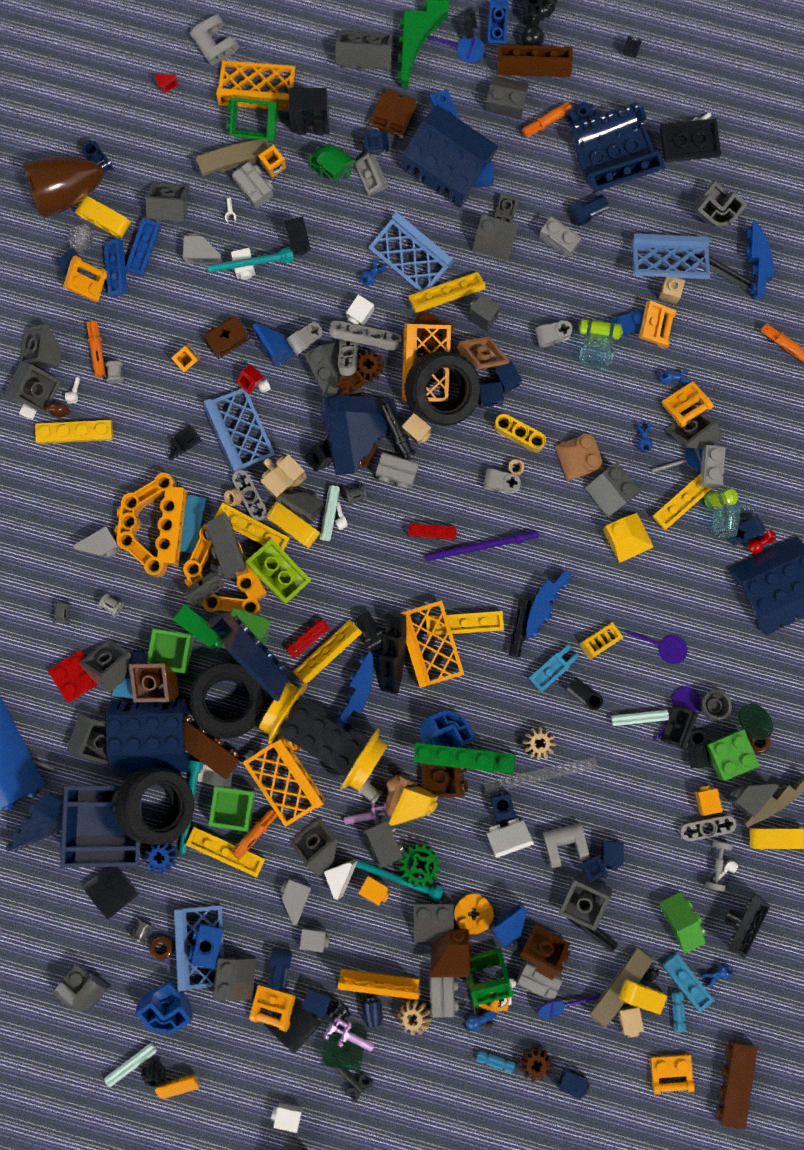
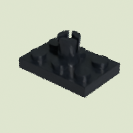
M717 119L660 125L664 163L721 156Z
M754 896L746 905L747 912L745 916L733 909L727 913L725 924L737 929L736 934L732 935L729 940V951L746 958L771 907L770 904Z

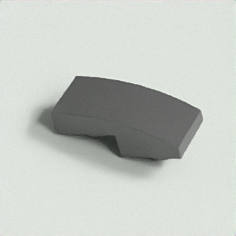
M501 194L494 218L512 223L519 199Z

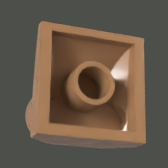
M489 336L460 341L457 346L460 351L458 355L469 360L477 370L502 366L510 361Z
M591 433L583 434L578 438L555 445L566 481L603 470L602 458Z
M395 775L389 779L387 783L389 794L386 801V811L389 816L392 817L404 788L415 787L419 783L401 775Z

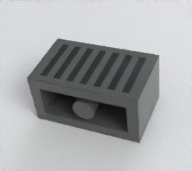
M481 294L479 298L475 297L470 304L471 308L468 311L470 313L469 320L488 332L498 318L500 306L484 294Z

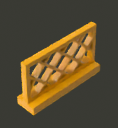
M222 60L219 87L216 93L218 105L228 106V100H231L233 95L276 99L278 100V110L289 111V92L288 94L279 93L278 90L283 86L288 90L294 87L295 66ZM226 67H231L236 71L228 75L225 70ZM246 69H252L254 71V73L248 77L243 72ZM269 70L273 74L265 78L261 73ZM283 72H291V75L285 80L280 76ZM240 74L244 80L237 84L233 79ZM259 76L263 81L255 85L251 80ZM277 77L281 83L274 87L270 81ZM229 81L234 85L231 89L223 88ZM247 83L252 87L250 90H243L241 88ZM267 85L271 90L262 92L260 88ZM238 102V107L268 109L269 106Z
M404 324L403 401H407L404 389L407 374H409L411 366L419 359L416 356V351L423 346L428 353H433L441 346L445 352H450L451 325ZM417 328H425L429 333L423 341L417 337ZM439 329H446V338L440 342L434 333ZM431 336L438 343L432 351L424 345ZM443 368L445 373L440 380L434 374L431 375L437 383L430 390L426 387V395L430 394L432 396L428 397L429 401L448 402V368ZM440 385L444 389V397H436L432 391Z
M442 600L400 613L406 615V644L420 688L465 675ZM440 606L442 614L438 620L428 615L432 607ZM428 609L426 614L422 612V610ZM419 612L425 615L420 626L412 622L410 614ZM442 616H443V619H444L445 624L442 623V622H440ZM426 617L437 622L432 632L422 628ZM439 623L447 628L444 639L434 634ZM420 629L430 634L426 644L417 639ZM432 635L442 640L438 650L427 646ZM448 635L450 638V642L446 640ZM444 642L452 645L453 651L450 657L439 652ZM419 644L424 646L422 651L420 649ZM425 648L436 652L431 663L423 659L422 654ZM438 654L448 659L443 669L433 664ZM453 654L455 655L456 661L451 659ZM450 660L458 665L460 672L451 674L445 671ZM431 666L442 671L438 679L430 681L428 672ZM443 672L448 674V676L441 677Z
M283 736L243 761L244 766L285 827L324 804L326 799ZM273 747L278 753L277 760L266 758L267 751ZM254 759L263 761L261 771L253 769L250 762ZM265 762L276 764L274 774L264 772ZM279 765L288 768V777L277 775ZM263 775L273 777L272 787L265 786L262 783ZM276 778L287 780L285 790L274 788ZM289 781L298 783L300 786L299 793L288 791ZM273 791L284 793L282 803L273 800ZM287 794L298 796L296 806L285 804ZM300 797L307 798L312 805L308 808L298 807ZM284 807L295 810L294 816L289 820L283 815Z
M341 968L338 990L417 1000L419 998V978Z

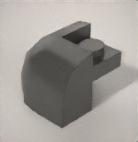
M712 181L704 193L697 197L692 206V211L706 223L712 226L723 227L733 223L748 204L735 192L728 193L716 181Z
M77 963L64 980L60 982L52 995L67 1008L83 1012L97 1004L111 986L97 974L92 976Z

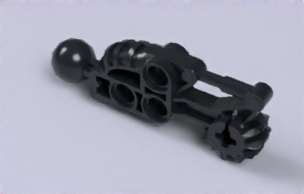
M522 0L523 24H527L521 35L523 45H542L544 33L538 25L544 18H549L552 15L558 0Z

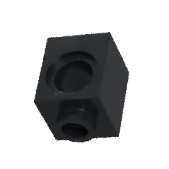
M327 439L314 444L305 455L314 472L329 467L332 463Z

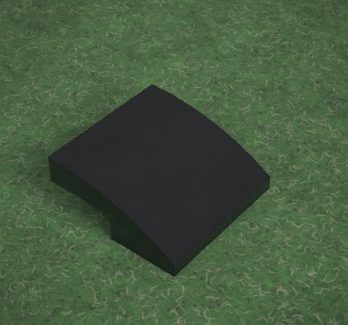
M105 867L82 886L106 919H110L139 895L131 881L125 877L119 867Z
M296 997L290 1016V1026L286 1032L279 1030V1027L264 1023L269 1031L294 1054L322 1024L312 1012L302 1008V1004ZM274 1012L271 1017L281 1019L282 1016L278 1012Z

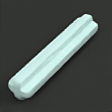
M335 485L329 486L320 532V540L322 541L331 540L340 488Z
M668 710L611 716L613 726L669 720Z
M150 1043L104 1078L106 1085L111 1087L157 1052L156 1047Z

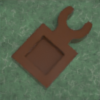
M356 369L354 374L342 376L333 385V388L340 387L342 389L339 395H345L348 391L352 394L367 382Z

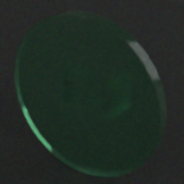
M752 703L746 704L740 709L738 715L739 722L749 736L758 740H764L772 734L773 722L766 710Z

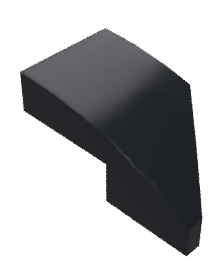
M467 8L463 15L466 38L471 39L474 38L473 29L477 28L476 13L473 8Z
M189 424L178 432L174 438H171L172 446L168 456L170 460L175 459L202 441L192 425Z

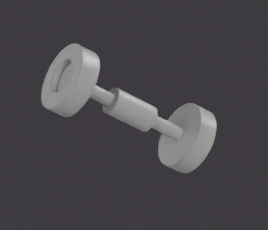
M713 841L712 846L720 848L719 857L716 858L714 872L716 874L714 883L706 881L705 888L725 892L726 886L718 884L720 873L722 874L724 860H722L724 849L732 850L733 844Z

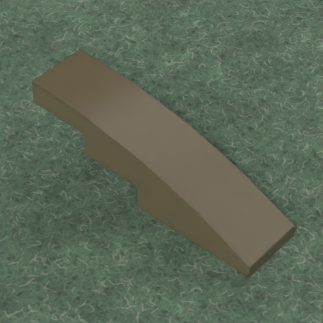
M257 139L217 149L195 158L204 177L219 170L222 173L235 167L240 169L247 162L251 164L259 162L258 155L270 148L268 140Z
M802 775L793 787L783 785L774 797L771 796L755 817L746 816L741 824L749 827L769 818L789 805L804 792V776Z
M636 948L626 964L620 968L613 981L607 985L589 1016L605 1028L625 1003L618 999L625 979L639 983L653 960L639 948Z

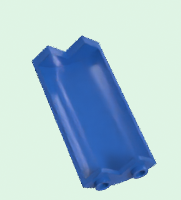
M0 696V810L4 809L6 812L16 807L15 803L28 795L32 798L40 794V789L46 786Z

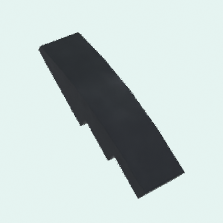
M391 611L386 614L387 632L382 634L384 652L379 655L380 681L382 691L398 694L406 652V615Z

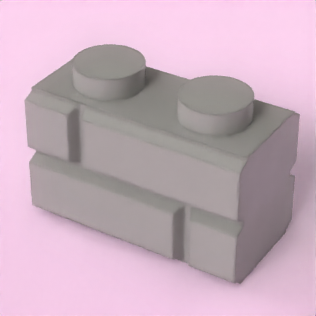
M247 162L232 174V178L257 209L273 197V186L268 179L264 180L260 176L262 172L256 165L252 166L250 162Z
M552 216L541 229L539 235L541 240L558 252H562L568 259L580 245L582 237Z
M706 445L703 448L700 487L719 489L723 485L722 475L724 474L726 447Z
M382 452L376 470V477L379 478L378 481L389 484L390 481L397 483L396 486L402 489L412 488L419 464Z
M525 960L516 979V984L550 1001L554 1000L563 979L560 976H555L552 981L536 972V965Z
M430 978V1014L432 1018L455 1017V1011H458V999H454V991H458L457 978Z

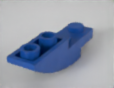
M490 0L488 44L506 45L509 0Z
M753 221L750 227L746 229L748 246L745 248V257H748L747 264H753L752 276H754V282L751 285V294H754L753 300L761 301L766 293V283H769L774 277L773 259L770 246L762 228L757 221Z
M567 569L555 583L547 579L537 593L528 614L525 628V637L527 639L531 636L535 638L541 630L539 628L543 621L547 623L553 616L551 611L554 608L548 603L553 604L559 596L558 590L561 587L565 589L572 581L569 579L572 573Z
M370 652L367 655L363 654L358 663L361 665L358 672L353 671L348 680L351 682L349 686L356 691L354 693L350 692L346 699L348 705L345 710L341 708L336 718L344 723L348 722L353 711L361 714L369 697L373 679V655Z

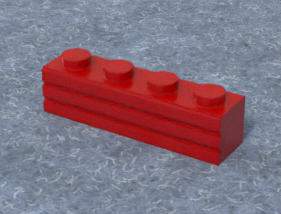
M409 523L408 537L456 540L457 527Z
M323 618L316 620L312 628L308 627L305 630V634H300L296 637L294 643L291 642L286 646V651L293 659L298 657L331 629Z

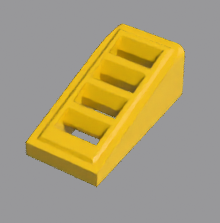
M611 622L582 641L579 646L587 658L591 660L621 640L623 636L615 624ZM608 629L615 638L614 640H612L610 635L607 633ZM601 634H603L608 644L605 643V641L601 637ZM595 638L600 644L601 648H599L597 643L594 641Z

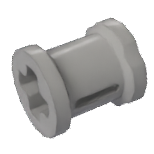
M121 361L105 363V366L108 368L106 382L111 384L122 383L124 381V378L121 377L123 363Z
M106 593L100 600L98 608H104L112 613L113 617H116L124 603L116 601L110 597V594Z
M369 780L358 792L359 795L362 794L367 798L371 805L383 793L373 787Z

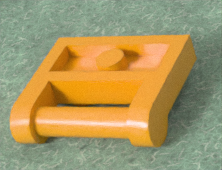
M75 255L71 259L63 288L90 301L98 302L104 280L107 278L106 270L92 266ZM78 267L96 275V280L77 272Z
M653 301L646 302L639 338L655 343L659 347L668 348L670 344V330L673 318L676 316V310ZM664 315H665L666 318H665V323H664V327H663V332H662V336L660 337L661 328H662V323H663V319H664Z
M693 381L662 401L663 407L681 428L686 426L687 422L714 407L711 400ZM699 401L702 402L701 405L694 408L684 416L680 414L681 412L685 411Z
M258 985L250 1013V1021L263 1022L279 1027V1030L286 1032L290 1026V1016L296 995ZM264 1008L281 1013V1019L262 1014L260 1009Z
M690 1054L650 1056L654 1094L684 1090L694 1092ZM685 1076L686 1082L659 1083V1078Z

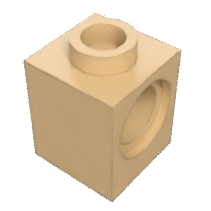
M666 277L661 288L659 300L677 304L681 298L685 280Z
M414 413L402 426L403 432L409 435L418 445L421 442L425 443L431 437V427Z
M633 1005L621 1007L618 1011L622 1033L628 1037L639 1036L640 1032H644L640 1008Z

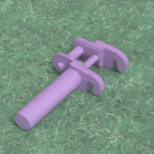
M384 802L383 806L378 807L373 804L371 808L373 812L344 817L345 825L374 820L375 825L379 824L378 816L387 814L386 802Z
M340 1016L334 1019L333 1024L330 1023L324 1034V1039L327 1040L329 1038L328 1034L331 1035L333 1031L341 1033L342 1036L338 1042L340 1047L343 1046L342 1042H345L347 1039L370 1052L374 1048L373 1043L348 1032L351 1029V1022L348 1021L346 1023L342 1021ZM338 1024L344 1026L343 1031L337 1028Z

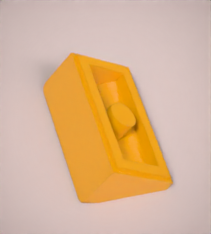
M194 1073L160 1083L155 1088V1093L161 1099L196 1090L199 1088L197 1075Z

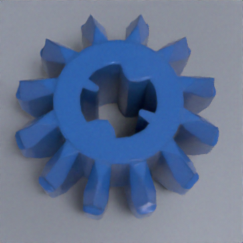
M166 843L164 846L163 844L157 846L150 844L151 849H145L149 856L143 857V860L150 861V863L146 864V868L153 866L152 873H155L158 869L159 874H163L164 869L167 872L171 871L169 865H176V862L171 859L177 858L178 855L171 854L175 847L173 846L168 849L170 843ZM159 852H161L162 856H165V859L161 860L162 862L156 858L160 854Z

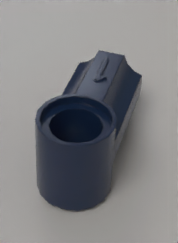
M601 194L586 202L580 201L572 205L569 211L577 226H582L588 223L592 217L609 210V205L606 197Z
M272 949L268 988L285 990L292 951Z

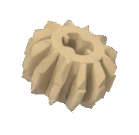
M538 727V734L534 728L531 729L533 736L528 733L525 734L530 740L523 741V744H529V747L525 748L524 751L532 750L529 754L530 758L537 753L536 759L540 760L542 753L543 757L547 759L546 751L551 754L554 753L549 747L556 746V743H550V740L554 739L555 736L547 737L550 730L546 729L542 734V727ZM542 739L544 746L536 748L535 740Z
M409 1000L406 1002V1006L402 1005L400 1007L401 1012L398 1013L397 1017L402 1019L399 1025H405L404 1032L410 1029L411 1035H414L416 1031L420 1035L423 1033V1029L427 1030L429 1028L428 1023L431 1022L432 1018L428 1014L431 1011L430 1009H424L425 1003H422L420 1006L418 1000H415L414 1003ZM413 1015L417 1016L416 1020L412 1019Z

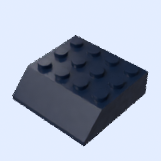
M63 786L60 868L139 866L140 842L128 837L119 827L116 818L115 800L120 786ZM141 798V801H140V814H141L142 798Z

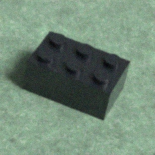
M289 88V115L292 133L297 135H306L307 133L324 135L329 133L327 88Z

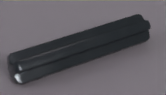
M709 256L711 271L744 290L750 287L752 283L750 279Z
M570 920L608 951L613 952L616 949L617 942L599 928H596L594 931Z

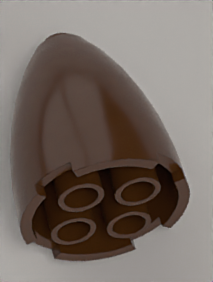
M47 157L23 163L27 179L29 178L33 198L43 218L59 214L78 204L96 189L102 181V176H105L101 164L97 165L95 161L78 157Z

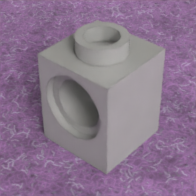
M303 927L300 949L323 952L324 947L328 948L330 936L326 935L327 930Z

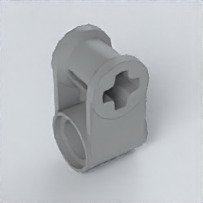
M564 320L536 327L535 332L539 347H548L568 340L573 330L571 323ZM561 328L567 330L566 334L560 332Z
M312 322L303 329L296 331L286 341L296 355H299L322 336V328L319 324Z
M487 469L483 488L491 491L516 493L520 488L521 480L515 474ZM511 480H514V483L517 484L513 488H510L508 484Z

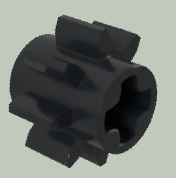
M149 1061L147 1067H142L141 1069L142 1081H145V1084L151 1087L160 1085V1080L165 1081V1066H162V1063L159 1061Z

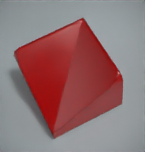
M175 74L154 75L155 81L163 94L179 85Z
M249 365L242 369L236 382L248 394H251L264 377L257 369Z

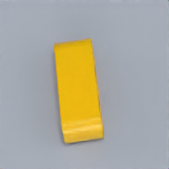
M88 196L80 202L75 210V213L81 218L122 239L131 224L130 220Z
M501 414L496 418L494 429L498 434L532 452H540L544 448L546 437L541 432L507 414ZM504 420L508 423V427L501 428L498 422ZM518 429L523 430L525 436L518 437L515 431ZM532 439H539L541 441V445H533Z
M278 501L274 503L265 515L268 520L308 549L320 535L315 528Z
M749 828L751 849H804V828Z
M625 979L618 999L659 1015H661L668 995L656 989Z

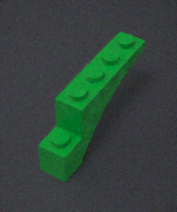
M449 0L423 1V11L404 10V18H400V29L404 30L403 35H400L399 47H403L402 53L399 52L398 64H402V70H398V82H401V89L409 88L412 66L427 37L441 23L448 21Z
M416 743L414 763L514 774L516 754Z

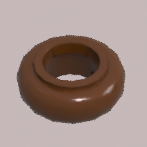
M51 403L46 406V412L53 416L65 417L70 413V409L62 404Z
M754 730L747 736L754 753L761 754L769 749L771 740L765 731ZM756 736L763 738L764 743L761 747L754 745V738Z
M166 936L155 937L149 945L151 956L157 960L168 959L174 950L172 940ZM159 942H163L167 946V951L163 954L158 953L156 950V945Z

